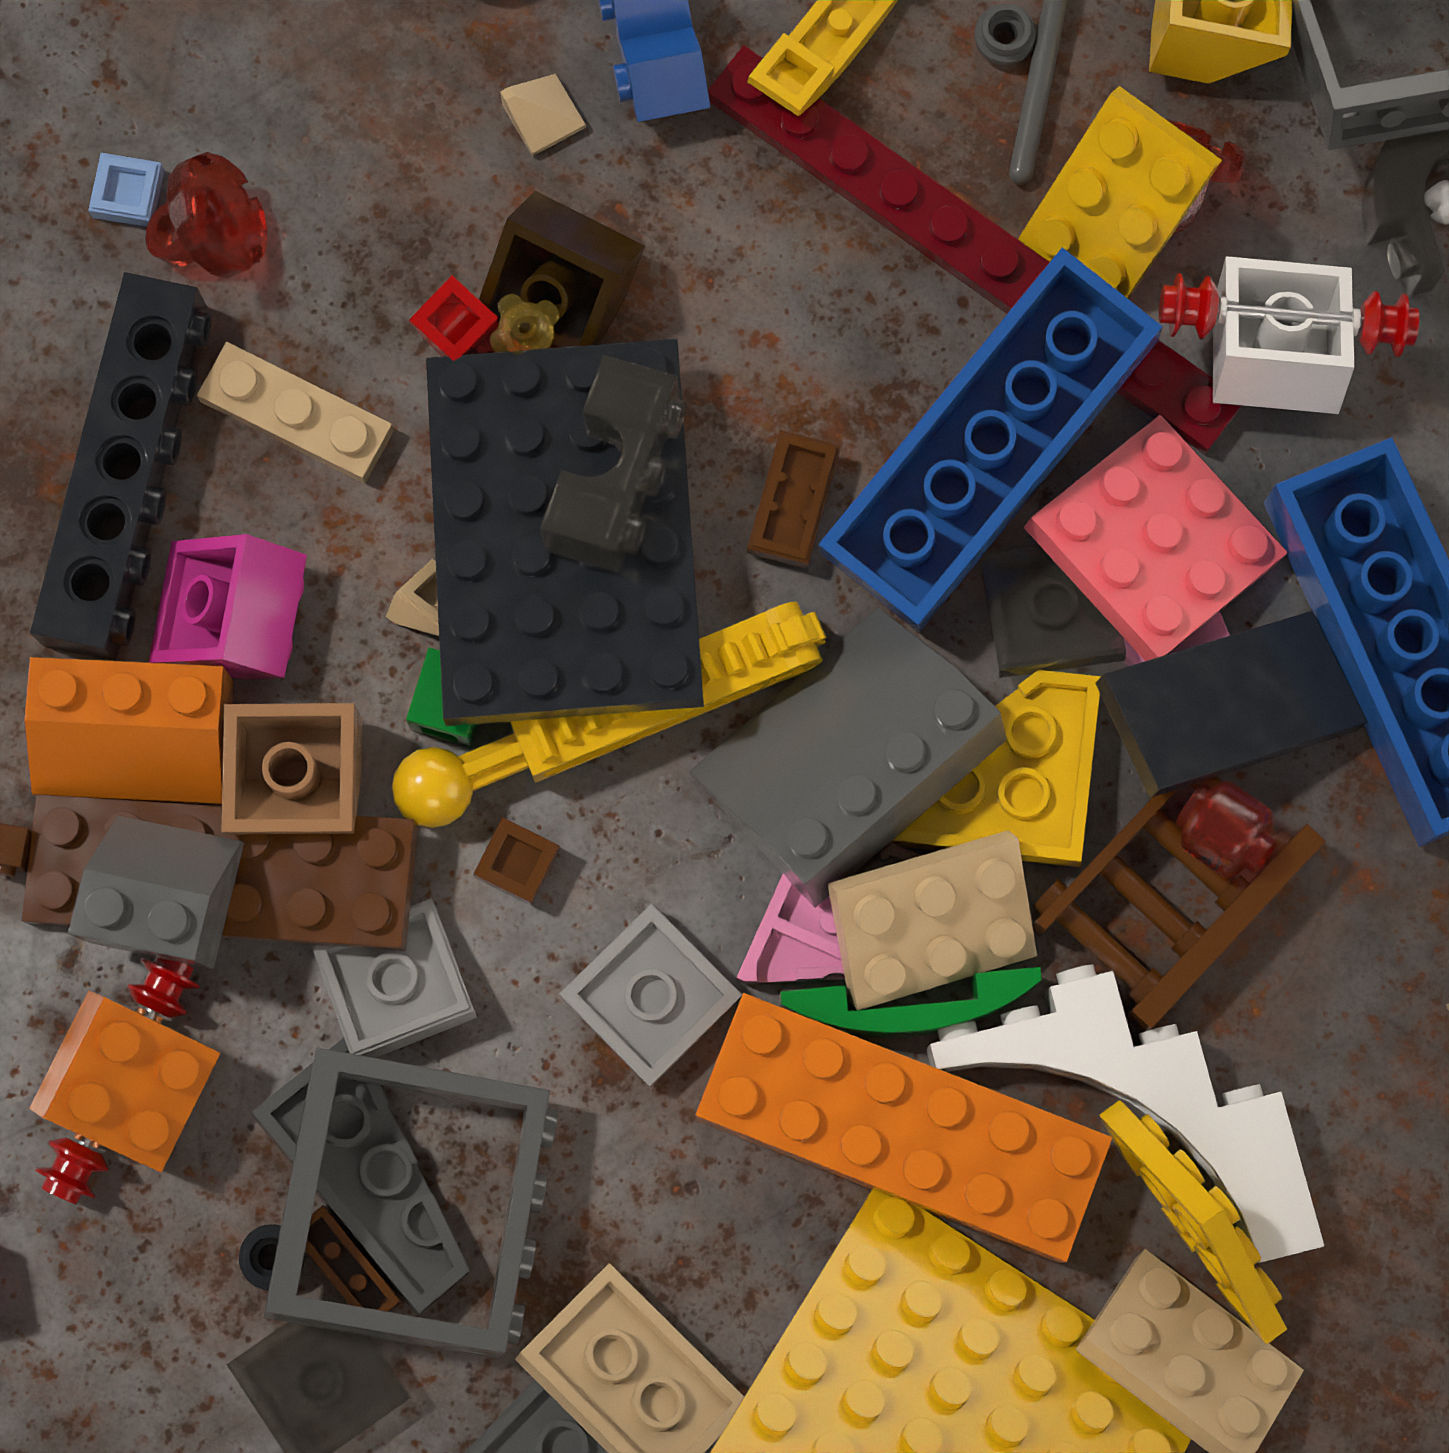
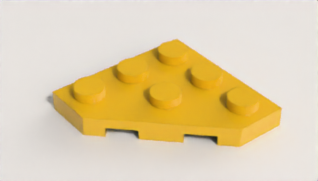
M1037 670L1018 685L1017 690L995 706L1001 712L1007 740L891 842L903 848L939 851L1009 830L1018 838L1022 861L1081 868L1100 696L1095 683L1101 676Z
M1121 1100L1099 1114L1110 1136L1113 1137L1112 1139L1121 1156L1135 1175L1142 1177L1151 1193L1163 1206L1160 1208L1190 1251H1196L1202 1263L1218 1282L1215 1285L1230 1306L1266 1345L1286 1331L1287 1328L1275 1307V1304L1282 1299V1296L1267 1274L1260 1267H1254L1261 1260V1256L1246 1234L1239 1227L1234 1229L1233 1224L1240 1220V1216L1227 1196L1217 1186L1208 1192L1201 1185L1205 1180L1194 1162L1181 1149L1173 1155L1168 1151L1167 1148L1170 1146V1143L1150 1115L1145 1114L1138 1119Z

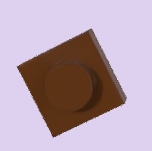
M502 817L473 875L475 878L532 906L561 848L560 845Z

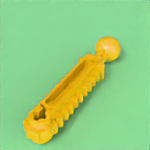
M797 601L776 606L699 639L704 707L510 721L514 731L513 734L460 756L443 748L429 747L419 749L404 758L394 773L392 783L394 803L405 818L414 819L420 826L434 828L448 825L462 816L471 803L474 790L528 768L534 782L537 783L776 683L800 675L823 661L818 647L826 643L825 639L827 637L816 612L803 615Z

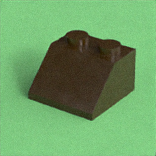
M534 191L507 218L479 300L498 317V324L527 350L599 345L627 296L645 245Z

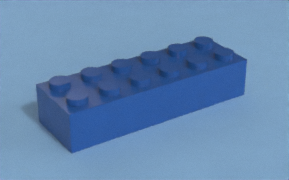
M1062 247L818 544L821 555L915 631L920 633L1156 345L1163 326Z
M1391 437L1275 484L1263 504L1283 548L1288 552L1286 555L1309 606L1368 721L1364 727L1416 842L1421 847L1449 835V559L1397 446Z

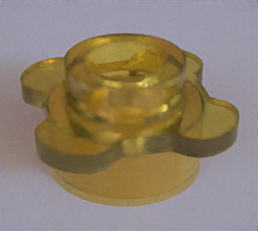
M516 294L504 296L498 303V311L501 314L498 330L493 332L490 337V343L494 351H511L517 356L524 353L521 350L551 348L550 344L554 333L552 325L559 319V312L556 306L548 300L535 304L522 301ZM525 322L529 323V331L521 333L519 326Z

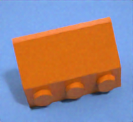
M30 657L24 721L32 795L36 797V794L222 806L224 704H232L234 680L223 666Z

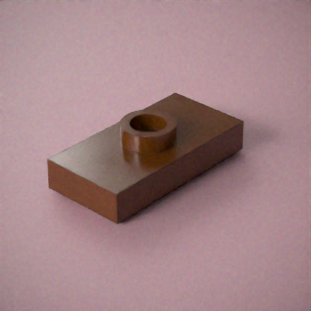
M780 430L748 542L747 553L808 569L841 446Z

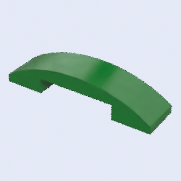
M1040 967L975 973L971 978L973 1000L848 1011L845 985L780 991L779 1002L780 1007L850 1035L878 1038L915 1037L936 1034L940 1029L971 1021L977 1022L993 1015L1027 994L1042 978Z

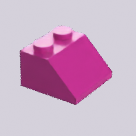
M248 534L171 541L148 663L223 666L231 678L244 680L285 678L287 663L293 650L292 634L298 602L304 590L303 575L307 555Z

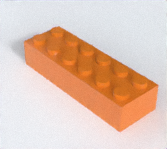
M746 993L742 994L695 1114L696 1121L868 1189H875L890 1196L900 1198L929 1213L1058 1264L1068 1260L1113 1138Z

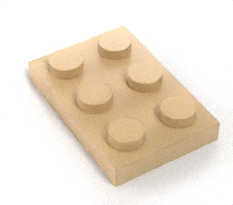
M1009 830L827 883L849 1002L857 1010L973 976L975 973L987 972L1037 956L1019 841Z
M1146 1249L1134 1259L1075 1349L1209 1453H1256L1304 1371L1268 1343L1266 1345L1254 1331Z
M610 1263L515 1359L608 1453H705L720 1437L744 1398Z

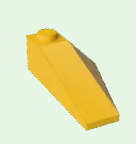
M1155 0L1151 29L1149 72L1209 84L1287 56L1291 48L1292 0Z

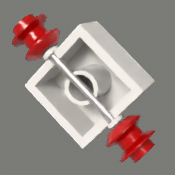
M1226 256L1218 287L1215 286L1210 276H1205L1198 288L1186 287L1181 273L1176 274L1174 285H1163L1159 303V323L1169 324L1170 337H1175L1182 325L1194 326L1200 340H1203L1213 329V403L1339 414L1354 370V336H1357L1367 355L1373 353L1378 343H1385L1391 345L1394 357L1399 358L1403 353L1405 345H1415L1419 329V309L1409 307L1407 294H1401L1395 306L1383 305L1378 291H1373L1362 303L1360 309L1353 308L1352 268Z

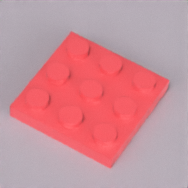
M1161 415L1156 417L1033 515L1024 526V529L1144 661L1173 652L1278 564L1288 553Z

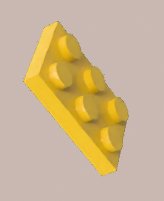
M1119 86L1111 92L1018 240L1049 262L1063 247L1129 299L1222 160Z

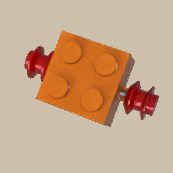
M157 957L153 963L141 958L140 961L149 973L143 984H128L127 988L134 1002L146 1007L145 1010L139 1007L135 1012L88 990L29 1107L31 1111L42 1118L74 1132V1138L79 1140V1142L65 1137L49 1141L48 1144L57 1156L51 1167H36L35 1169L36 1172L46 1177L41 1189L77 1205L82 1194L95 1198L96 1195L87 1183L93 1172H108L109 1167L102 1154L91 1149V1146L99 1149L100 1145L162 1173L221 1054L162 1025L163 1018L156 1016L159 1013L168 1018L187 1014V1011L178 1000L184 989H199L200 985L189 980L194 968L185 963Z

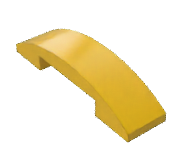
M817 0L789 36L785 33L782 34L749 75L748 83L797 116H800L847 68L898 0Z

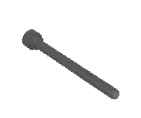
M1043 0L1009 169L1010 179L1018 185H1025L1033 178L1068 0Z

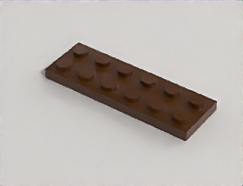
M36 794L21 919L24 923L58 927L70 926L84 868L118 815L234 839L244 843L221 938L406 951L418 824L414 819L356 816L354 833L223 834L221 832L222 807Z

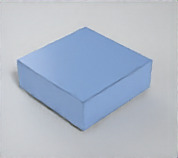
M101 153L88 209L91 217L153 228L165 172L162 163Z

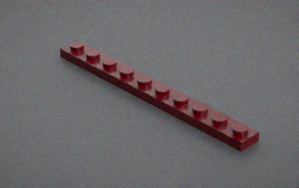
M743 45L708 89L709 102L1008 314L1050 262L820 98L800 116H797L749 84V75L763 58ZM1158 340L1152 350L1117 391L1119 395L1153 419L1161 415L1185 442L1203 455L1208 453L1242 407V405L1213 403V378L1160 340Z

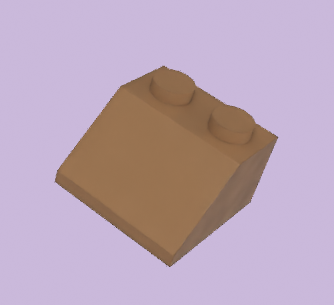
M354 703L224 704L221 826L223 834L354 833L362 781V717Z

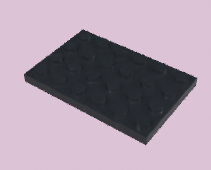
M678 338L462 355L454 361L448 356L426 358L442 709L445 725L457 726L704 707Z

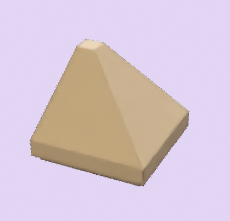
M556 74L510 86L500 92L502 106L532 157L586 128V124Z
M431 559L395 593L385 617L394 624L439 636L436 561Z

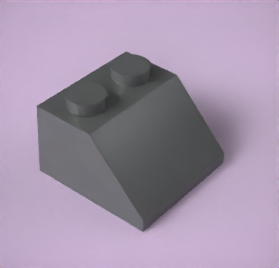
M117 815L84 868L68 934L92 944L214 969L244 843L234 839Z

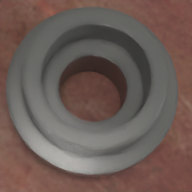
M1000 4L987 9L979 17L974 32L975 44L980 54L988 61L998 65H1013L1024 60L1032 51L1036 39V28L1030 15L1020 7L1012 4ZM999 30H1008L1014 34L1016 40L1011 44H1001L994 38V33Z

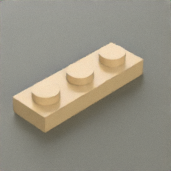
M228 342L225 343L197 394L201 403L363 484H366L394 432L391 423Z

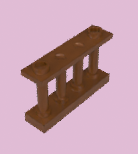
M1218 776L1190 786L1261 851L1257 857L1266 865L1250 882L1241 874L1234 878L1221 865L1216 870L1210 869L1218 865L1214 858L1211 861V865H1205L1206 862L1202 860L1201 856H1205L1208 860L1212 856L1161 810V807L1177 792V790L1152 797L1068 887L1060 879H1057L1032 906L1041 915L1032 925L1033 932L1040 937L1056 920L1110 971H1113L1114 975L1131 990L1127 996L1136 1005L1125 1017L1141 1033L1149 1031L1326 842L1308 824H1305L1293 836L1284 828L1278 832ZM1142 828L1218 897L1214 903L1223 911L1207 929L1198 921L1192 925L1117 855ZM1185 850H1191V853L1194 854L1195 857L1187 853ZM1098 874L1106 879L1174 943L1171 950L1179 956V959L1164 975L1159 973L1154 967L1148 971L1074 902Z

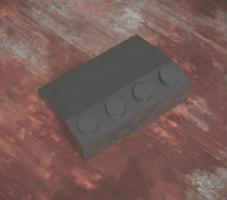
M879 607L822 656L823 661L819 665L802 673L689 771L691 777L814 908L830 896L827 883L854 875L1007 740L1001 712L957 668Z

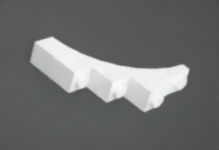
M1092 964L1057 973L1056 977L1059 985L1051 986L1044 992L1049 1014L1040 1016L1038 1005L1001 1014L1003 1026L979 1032L975 1021L953 1025L938 1030L940 1042L932 1043L927 1047L926 1051L930 1066L945 1072L978 1067L1033 1069L1082 1081L1130 1104L1142 1114L1150 1115L1205 1171L1213 1186H1217L1233 1204L1240 1216V1220L1235 1223L1236 1227H1239L1246 1234L1261 1256V1260L1257 1263L1324 1247L1282 1092L1263 1096L1260 1084L1223 1093L1225 1106L1218 1107L1198 1033L1195 1031L1179 1035L1177 1024L1140 1033L1139 1037L1142 1045L1134 1047L1113 971L1096 975L1094 965Z

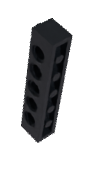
M128 272L123 274L30 634L42 646L116 661L120 645L128 646L131 641L136 622V610L130 608L135 585L143 586L146 582L151 564V549L145 548L151 524H160L166 506L167 491L165 488H161L166 464L175 465L181 448L182 430L176 428L181 405L190 406L197 384V371L191 367L196 347H205L211 331L212 312L211 310H206L207 305L198 287ZM160 338L172 341L170 350L164 357L157 360L142 358L143 350L149 342ZM142 397L156 399L155 409L148 417L140 420H133L127 417V411L135 400ZM127 456H135L141 459L139 470L131 478L125 480L112 478V469L120 459ZM114 515L125 518V526L120 535L111 540L97 539L96 531L102 520ZM96 575L109 577V588L103 597L95 601L81 599L82 586L89 578Z

